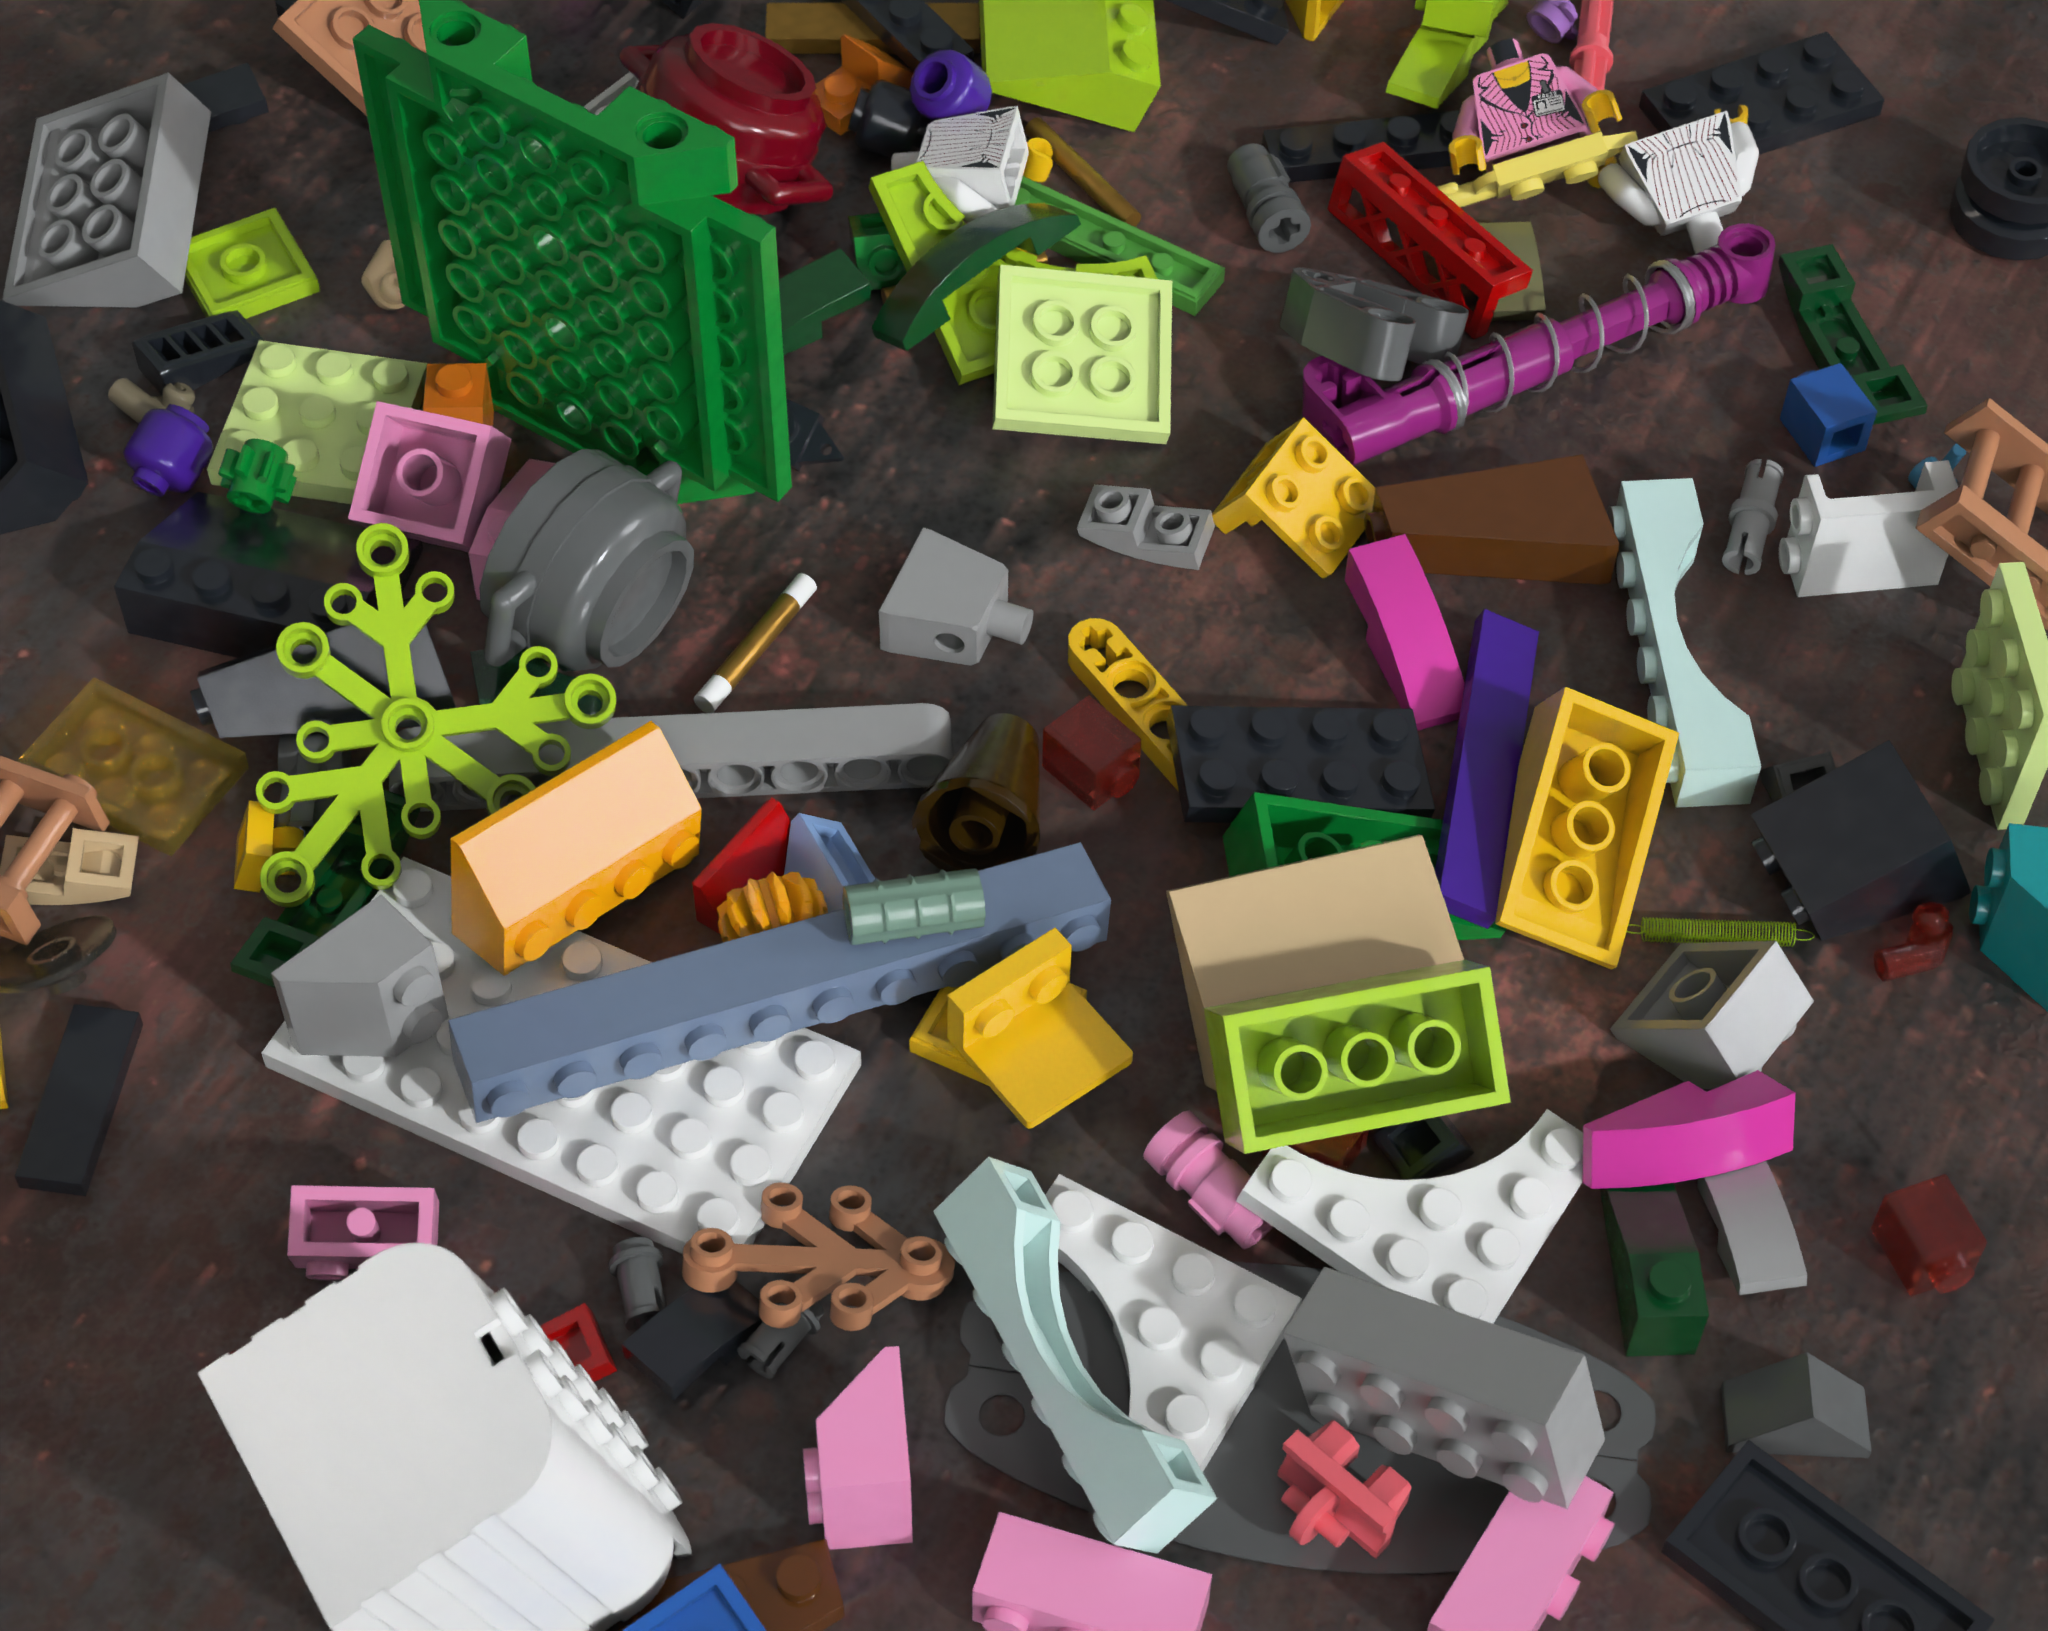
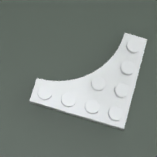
M1547 1109L1530 1131L1516 1144L1497 1157L1477 1167L1456 1174L1414 1180L1382 1179L1353 1174L1322 1164L1300 1154L1289 1146L1270 1149L1244 1186L1236 1202L1339 1272L1493 1324L1583 1182V1132Z
M1059 1174L1045 1195L1061 1222L1058 1262L1065 1266L1089 1292L1092 1290L1095 1292L1113 1322V1331L1122 1352L1127 1377H1129V1418L1156 1433L1184 1440L1203 1472L1284 1338L1283 1333L1300 1307L1302 1298Z

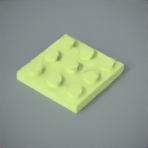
M1000 265L997 281L993 429L1167 444L1171 425L1172 281Z
M259 340L207 467L211 485L220 486L223 477L218 475L227 448L241 452L246 440L262 439L283 448L288 454L287 463L295 466L293 476L297 480L291 496L352 504L376 402L379 401L419 410L424 397L427 363Z
M2010 562L1999 563L1990 589H1985L1982 592L1978 622L1975 629H1970L1967 633L1966 654L1961 668H1955L1953 671L1951 684L1954 702L1956 705H1963L1967 719L1965 740L1968 752L1971 755H1977L1981 769L1979 778L1981 800L1984 805H1991L1997 830L2007 829L2009 823L2024 825L2048 768V639L2025 563Z

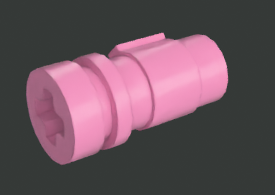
M1184 1111L1171 1119L1155 1134L1147 1145L1143 1158L1161 1176L1166 1175V1182L1176 1191L1184 1189L1192 1197L1188 1201L1189 1207L1218 1236L1222 1232H1227L1241 1248H1250L1273 1228L1272 1225L1236 1202L1251 1176L1234 1159H1229L1222 1152L1224 1143L1215 1134H1208V1127L1192 1111Z

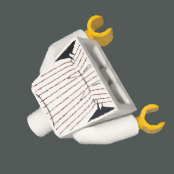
M1739 105L1738 116L1734 119L1729 118L1727 111L1721 112V109L1718 108L1715 109V115L1626 144L1619 156L1621 166L1617 164L1616 157L1612 156L1606 159L1605 165L1597 167L1599 173L1588 179L1587 182L1592 187L1602 188L1617 205L1641 224L1655 226L1661 236L1687 228L1695 254L1707 250L1717 244L1718 237L1723 231L1719 217L1736 211L1742 201V196L1751 189L1759 150L1747 125L1748 108L1746 105Z
M1018 106L934 120L928 124L920 151L894 153L891 160V170L924 161L939 188L953 205L965 215L964 220L969 223L993 211L1014 206L1023 176L1035 182H1045L1053 166L1051 159L1053 150L1050 143L1043 138H1032L1029 142L1026 141Z

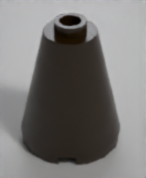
M1000 713L984 719L919 798L912 817V828L914 830L916 827L921 839L919 848L924 857L940 870L951 872L976 868L977 871L1036 854L1040 843L1039 738L1033 726L1021 717Z

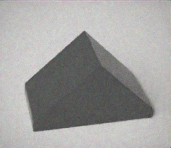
M1808 1352L1723 1381L1721 1385L1726 1452L1738 1453L1745 1443L1750 1440L1768 1454L1869 1458L1871 1454L1864 1387Z

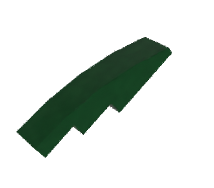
M841 248L779 279L784 355L821 339L822 321L871 300V283Z

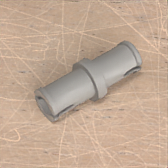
M1761 459L1752 460L1747 464L1740 498L1732 503L1728 519L1732 529L1722 562L1729 571L1736 574L1740 572L1743 556L1748 557L1745 575H1751L1760 570L1761 556L1767 534H1770L1775 529L1778 513L1774 505L1784 472L1779 464L1771 460H1767L1763 478L1758 477L1762 464Z

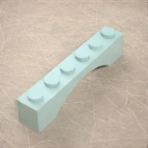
M1693 478L1622 481L1616 506H1609L1607 510V515L1619 542L1620 552L1616 562L1617 581L1620 588H1628L1630 599L1627 603L1626 612L1627 627L1631 636L1638 635L1640 647L1637 653L1638 678L1641 684H1649L1651 693L1647 707L1648 720L1679 732L1666 782L1671 785L1675 807L1750 804L1761 770L1750 717L1725 698L1702 673L1685 644L1677 621L1674 592L1681 578L1694 563L1704 524Z
M988 1157L933 1211L947 1236L944 1240L945 1246L951 1256L964 1267L975 1288L973 1290V1298L976 1304L992 1319L1004 1342L1002 1344V1352L1005 1358L1021 1373L1033 1395L1031 1400L1032 1408L1038 1418L1052 1430L1064 1453L1062 1455V1463L1066 1471L1082 1486L1095 1510L1093 1520L1100 1533L1116 1546L1158 1554L1206 1510L1217 1497L1184 1440L1156 1433L1127 1417L1102 1394L1088 1374L1068 1333L1060 1298L1058 1246L1061 1222L1032 1171Z

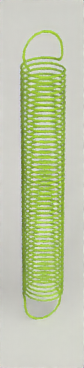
M1642 917L1641 926L1628 924V926L1641 927V933L1627 931L1628 933L1641 934L1643 942L1656 941L1657 943L1670 942V936L1673 943H1703V937L1704 943H1706V938L1707 943H1709V940L1712 942L1713 939L1716 942V938L1717 942H1719V939L1721 942H1726V939L1727 942H1729V939L1730 942L1732 940L1733 942H1736V940L1739 942V939L1740 942L1742 940L1743 942L1752 940L1770 941V925H1772L1771 941L1779 942L1781 947L1791 946L1793 930H1795V936L1791 947L1794 946L1795 940L1807 941L1815 937L1810 931L1796 929L1795 922L1788 923L1787 940V923L1771 921L1769 923V921L1753 922L1752 920L1750 922L1749 920L1747 922L1745 920L1744 922L1742 920H1734L1733 922V920L1729 921V919L1728 921L1724 920V922L1719 919H1711V921L1710 919H1701V921L1698 919L1697 921V919L1694 920L1693 918L1691 920L1689 918L1687 921L1686 918L1685 920L1683 918L1678 920L1675 918L1674 920V918L1671 919L1670 917L1669 919L1666 917L1665 920L1660 917L1655 919L1652 917V920L1651 917ZM1703 922V932L1701 935V926ZM1715 922H1716V934H1714ZM1728 922H1729V936H1728V934H1727ZM1739 922V935L1737 937V927ZM1751 922H1752V937H1750ZM1689 923H1690L1689 936H1688V925H1689ZM1726 923V933L1724 938V925ZM1764 923H1765V939H1764V936H1763ZM1775 923V938L1773 939V927ZM1777 923H1778V940H1777V935H1776V934H1777ZM1711 924H1713L1712 937H1711ZM1734 924L1736 925L1735 939H1734ZM1744 924H1745V927H1746V930H1745V939H1744ZM1749 924V934L1747 939V925ZM1757 924L1759 925L1758 940H1757ZM1762 924V936L1760 939V926ZM1767 924H1768V928H1769V929H1768V940H1767ZM1785 924V937L1783 941V926ZM1790 924H1791V929H1792V932H1791V941H1790ZM1780 925L1782 926L1781 941H1780ZM1796 930L1809 932L1813 937L1810 939H1797Z

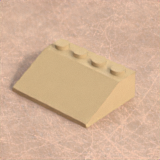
M1414 835L1166 891L1205 1086L1215 1091L1217 1089L1204 1008L1464 960L1423 835Z

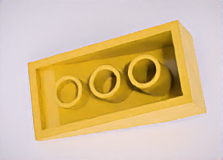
M1564 687L1535 706L1518 767L1495 920L1496 925L1608 969L1617 968L1679 732L1568 687Z

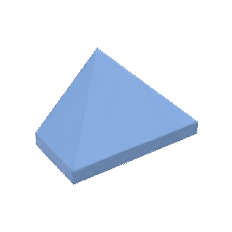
M798 813L791 821L784 875L789 872H799L802 878L815 879L818 889L823 892L828 913L843 909V886L870 883L875 880L841 822Z

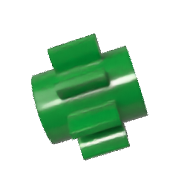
M248 439L245 441L241 452L229 448L226 449L218 475L223 477L220 486L228 489L227 499L236 507L252 513H268L274 500L285 504L289 503L297 480L293 476L295 466L287 463L288 454L280 446L262 439Z

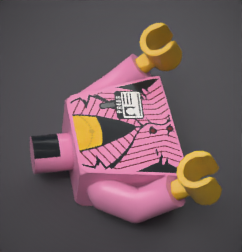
M1505 39L1498 41L1487 49V56L1492 70L1473 78L1474 94L1462 102L1453 132V141L1449 144L1452 171L1454 175H1459V169L1462 166L1477 164L1479 171L1486 170V173L1492 171L1494 164L1588 136L1585 118L1591 133L1595 134L1600 131L1598 122L1602 119L1612 117L1617 122L1622 120L1614 94L1610 90H1598L1569 67H1556L1548 54L1541 53L1524 59L1517 40Z

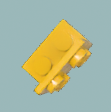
M1303 417L1266 442L1212 513L1214 524L1225 535L1244 522H1247L1252 527L1262 520L1321 578H1326L1333 574L1347 555L1349 549L1352 548L1365 530L1364 518L1366 513H1370L1373 510L1375 487Z
M1056 927L947 995V1038L1024 1127L1028 1129L1039 1125L1128 1067L1133 1060V1051L1071 984L1072 945Z

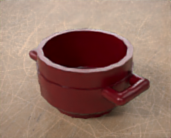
M709 23L696 26L692 33L670 38L662 42L661 45L627 46L622 49L619 59L622 65L639 80L636 87L637 90L655 99L664 100L672 107L708 125L717 126L725 133L735 137L738 186L731 193L713 195L714 197L748 214L768 215L787 209L788 205L826 202L833 196V186L812 166L819 150V141L827 126L819 97L815 93L816 85L813 75L800 59L781 45L755 32L733 25Z

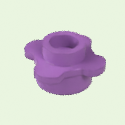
M1535 0L1536 4L1527 14V21L1538 36L1551 43H1558L1563 37L1569 40L1575 39L1578 35V30L1574 26V21L1578 18V14L1574 5L1569 0Z

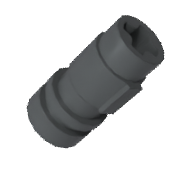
M1247 144L1238 148L1229 157L1227 169L1232 178L1233 186L1244 208L1247 210V221L1253 229L1259 244L1265 250L1272 253L1294 249L1309 234L1311 222L1297 193L1288 186L1290 178L1279 158L1268 153L1262 145Z

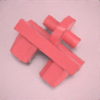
M1331 1420L1309 1437H1306L1297 1429L1283 1443L1282 1450L1287 1454L1278 1470L1277 1476L1290 1487L1282 1496L1281 1501L1298 1515L1290 1528L1289 1536L1298 1544L1305 1545L1320 1534L1336 1548L1349 1536L1377 1559L1391 1543L1395 1522L1408 1502L1411 1485L1392 1467L1381 1465L1363 1484L1356 1479L1346 1468L1358 1457L1360 1445L1354 1436L1335 1420Z

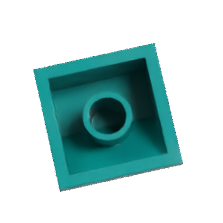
M2009 823L1999 848H1990L1987 853L1984 885H1975L1973 887L1969 905V920L1971 924H1979L1980 951L2048 1012V828Z

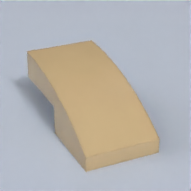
M73 828L71 843L58 841L25 891L28 894L27 901L29 905L88 904L129 897L132 889L139 836ZM6 835L0 866L1 876L4 875L29 837Z

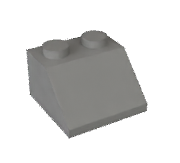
M379 895L271 973L292 1046L301 1055L397 1057L414 1043H422L436 1033L442 1022L449 1018L433 944L382 895Z
M1777 941L1681 943L1610 1030L1616 1039L1682 1081H1690L1701 1089H1715L1754 1071L1759 1070L1761 1072L1763 1065L1778 1046L1794 1033L1797 1022L1814 1000Z

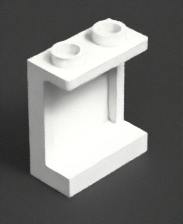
M1949 460L1925 462L1915 492L1830 499L1825 495L1818 474L1805 475L1799 498H1794L1791 502V525L1787 538H1782L1779 543L1780 566L1784 574L1791 575L1797 597L1938 585L1948 553L1915 529L1922 509L1958 488Z

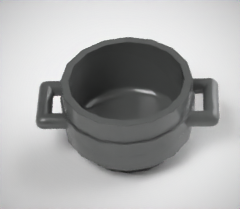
M581 449L557 462L530 487L504 523L488 555L479 587L481 612L488 618L484 658L489 665L494 667L502 666L523 649L527 650L534 646H542L554 653L557 658L558 668L564 672L596 669L602 664L608 668L619 667L637 657L659 635L673 616L687 590L694 568V549L686 540V521L682 509L677 504L682 478V469L677 462L671 460L663 462L645 476L632 466L621 464L599 449Z

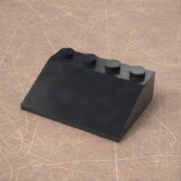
M198 491L139 540L114 585L128 633L239 658L276 645L281 632L294 623L307 622L316 625L320 629L334 625L335 623L326 614L324 597L329 588L336 584L348 583L355 586L361 592L363 600L377 610L374 578L362 570L356 552L357 540L366 528L271 508L268 513H252L236 507L226 497ZM406 538L409 548V560L406 568L399 574L402 592L423 551V544L420 540ZM381 546L372 552L371 558L374 562L385 565L393 561L396 553L390 547ZM348 595L338 596L332 603L333 610L340 614L350 613L356 606L355 599Z

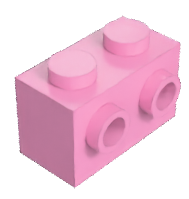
M291 1185L287 1256L296 1268H306V1278L333 1281L344 1280L349 1276V1269H359L358 1266L388 1248L407 1243L437 1245L439 1199L435 1189Z

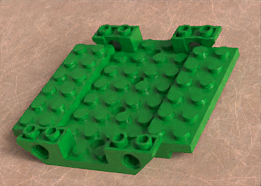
M419 0L426 53L411 46L404 39L393 37L371 25H367L352 38L402 304L428 317L432 342L472 363L487 364L494 411L572 453L581 449H599L621 464L632 466L645 476L663 462L670 460L677 462L682 469L677 504L754 494L755 491L779 502L792 488L776 227L766 223L757 215L748 214L713 196L731 193L738 186L735 137L725 133L717 126L708 125L672 107L664 100L655 99L631 86H628L598 115L589 112L579 104L570 103L538 87L532 81L527 37L525 34L509 24H503L468 7L460 0Z

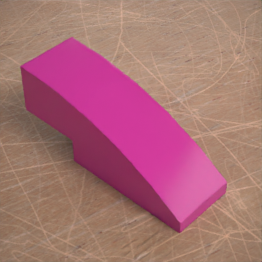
M1406 534L1349 549L1345 582L1368 624L1366 642L1401 709H1413L1417 731L1458 720L1465 683L1437 601Z
M1757 1070L1708 1092L1690 1081H1686L1583 1125V1184L1591 1189L1677 1183L1734 1171L1793 1151L1796 1093Z

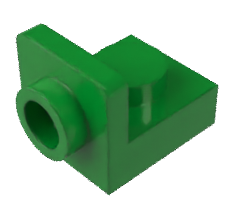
M872 213L848 216L849 234L855 253L856 267L871 283V290L897 285L907 271L881 214Z

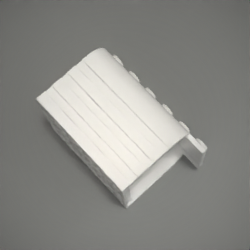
M407 1243L379 1252L358 1266L359 1270L338 1284L333 1282L306 1300L305 1306L287 1318H279L252 1336L251 1342L233 1354L226 1353L198 1372L322 1615L332 1631H606L620 1620L623 1622L627 1621L652 1601L665 1582L673 1554L678 1559L692 1556L689 1540L672 1511L682 1504V1500L664 1471L660 1467L654 1469L642 1451L649 1444L631 1415L626 1410L621 1412L603 1387L598 1390L586 1370L580 1364L574 1366L562 1346L555 1339L550 1342L542 1328L530 1314L524 1317L514 1299L504 1288L494 1293L459 1257L437 1245Z

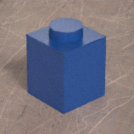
M1839 363L1817 371H1806L1798 377L1790 379L1779 419L1813 466L1817 467L1865 451L1877 410L1844 366Z

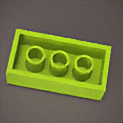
M1460 960L1204 1008L1225 1143L1244 1154L1511 1103L1490 966L1468 960Z

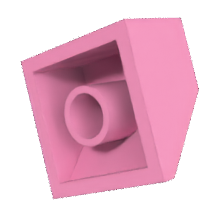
M899 1346L884 1347L816 1419L818 1447L803 1449L809 1525L824 1524V1535L829 1550L913 1543L911 1479Z

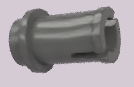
M646 1237L629 1238L617 1243L612 1249L613 1257L608 1262L609 1272L612 1276L618 1278L625 1314L624 1323L627 1330L630 1331L634 1328L637 1331L666 1307L659 1268L664 1262L663 1253L660 1249L654 1247L651 1239Z
M816 1302L801 1313V1318L795 1325L788 1328H774L762 1321L751 1336L738 1347L737 1351L740 1357L747 1359L750 1355L753 1356L746 1364L763 1377L773 1378L777 1373V1369L807 1334L816 1335L821 1328L819 1319L824 1315V1309L819 1302ZM775 1303L776 1305H781V1306H782V1305H787V1304H784V1303Z

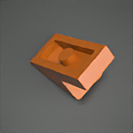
M846 34L841 36L842 67L815 84V93L819 97L826 125L840 136L848 131L849 122L861 87L870 89L875 81L881 79L910 89L911 77L914 73L882 49Z

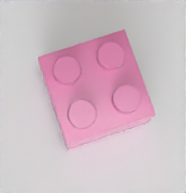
M377 401L348 519L365 528L378 523L391 524L400 529L406 538L469 552L487 507L499 493L512 439L490 425Z

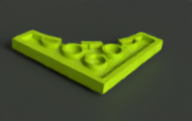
M924 161L871 177L869 184L870 193L907 272L932 247L966 224L964 222L965 215L945 196L932 178ZM1016 248L1012 249L943 299L950 320L934 332L958 384L961 385L994 373L997 281L1000 265L1157 279L1147 256L1105 264L1077 263L1075 268H1067L1036 262L1037 256Z

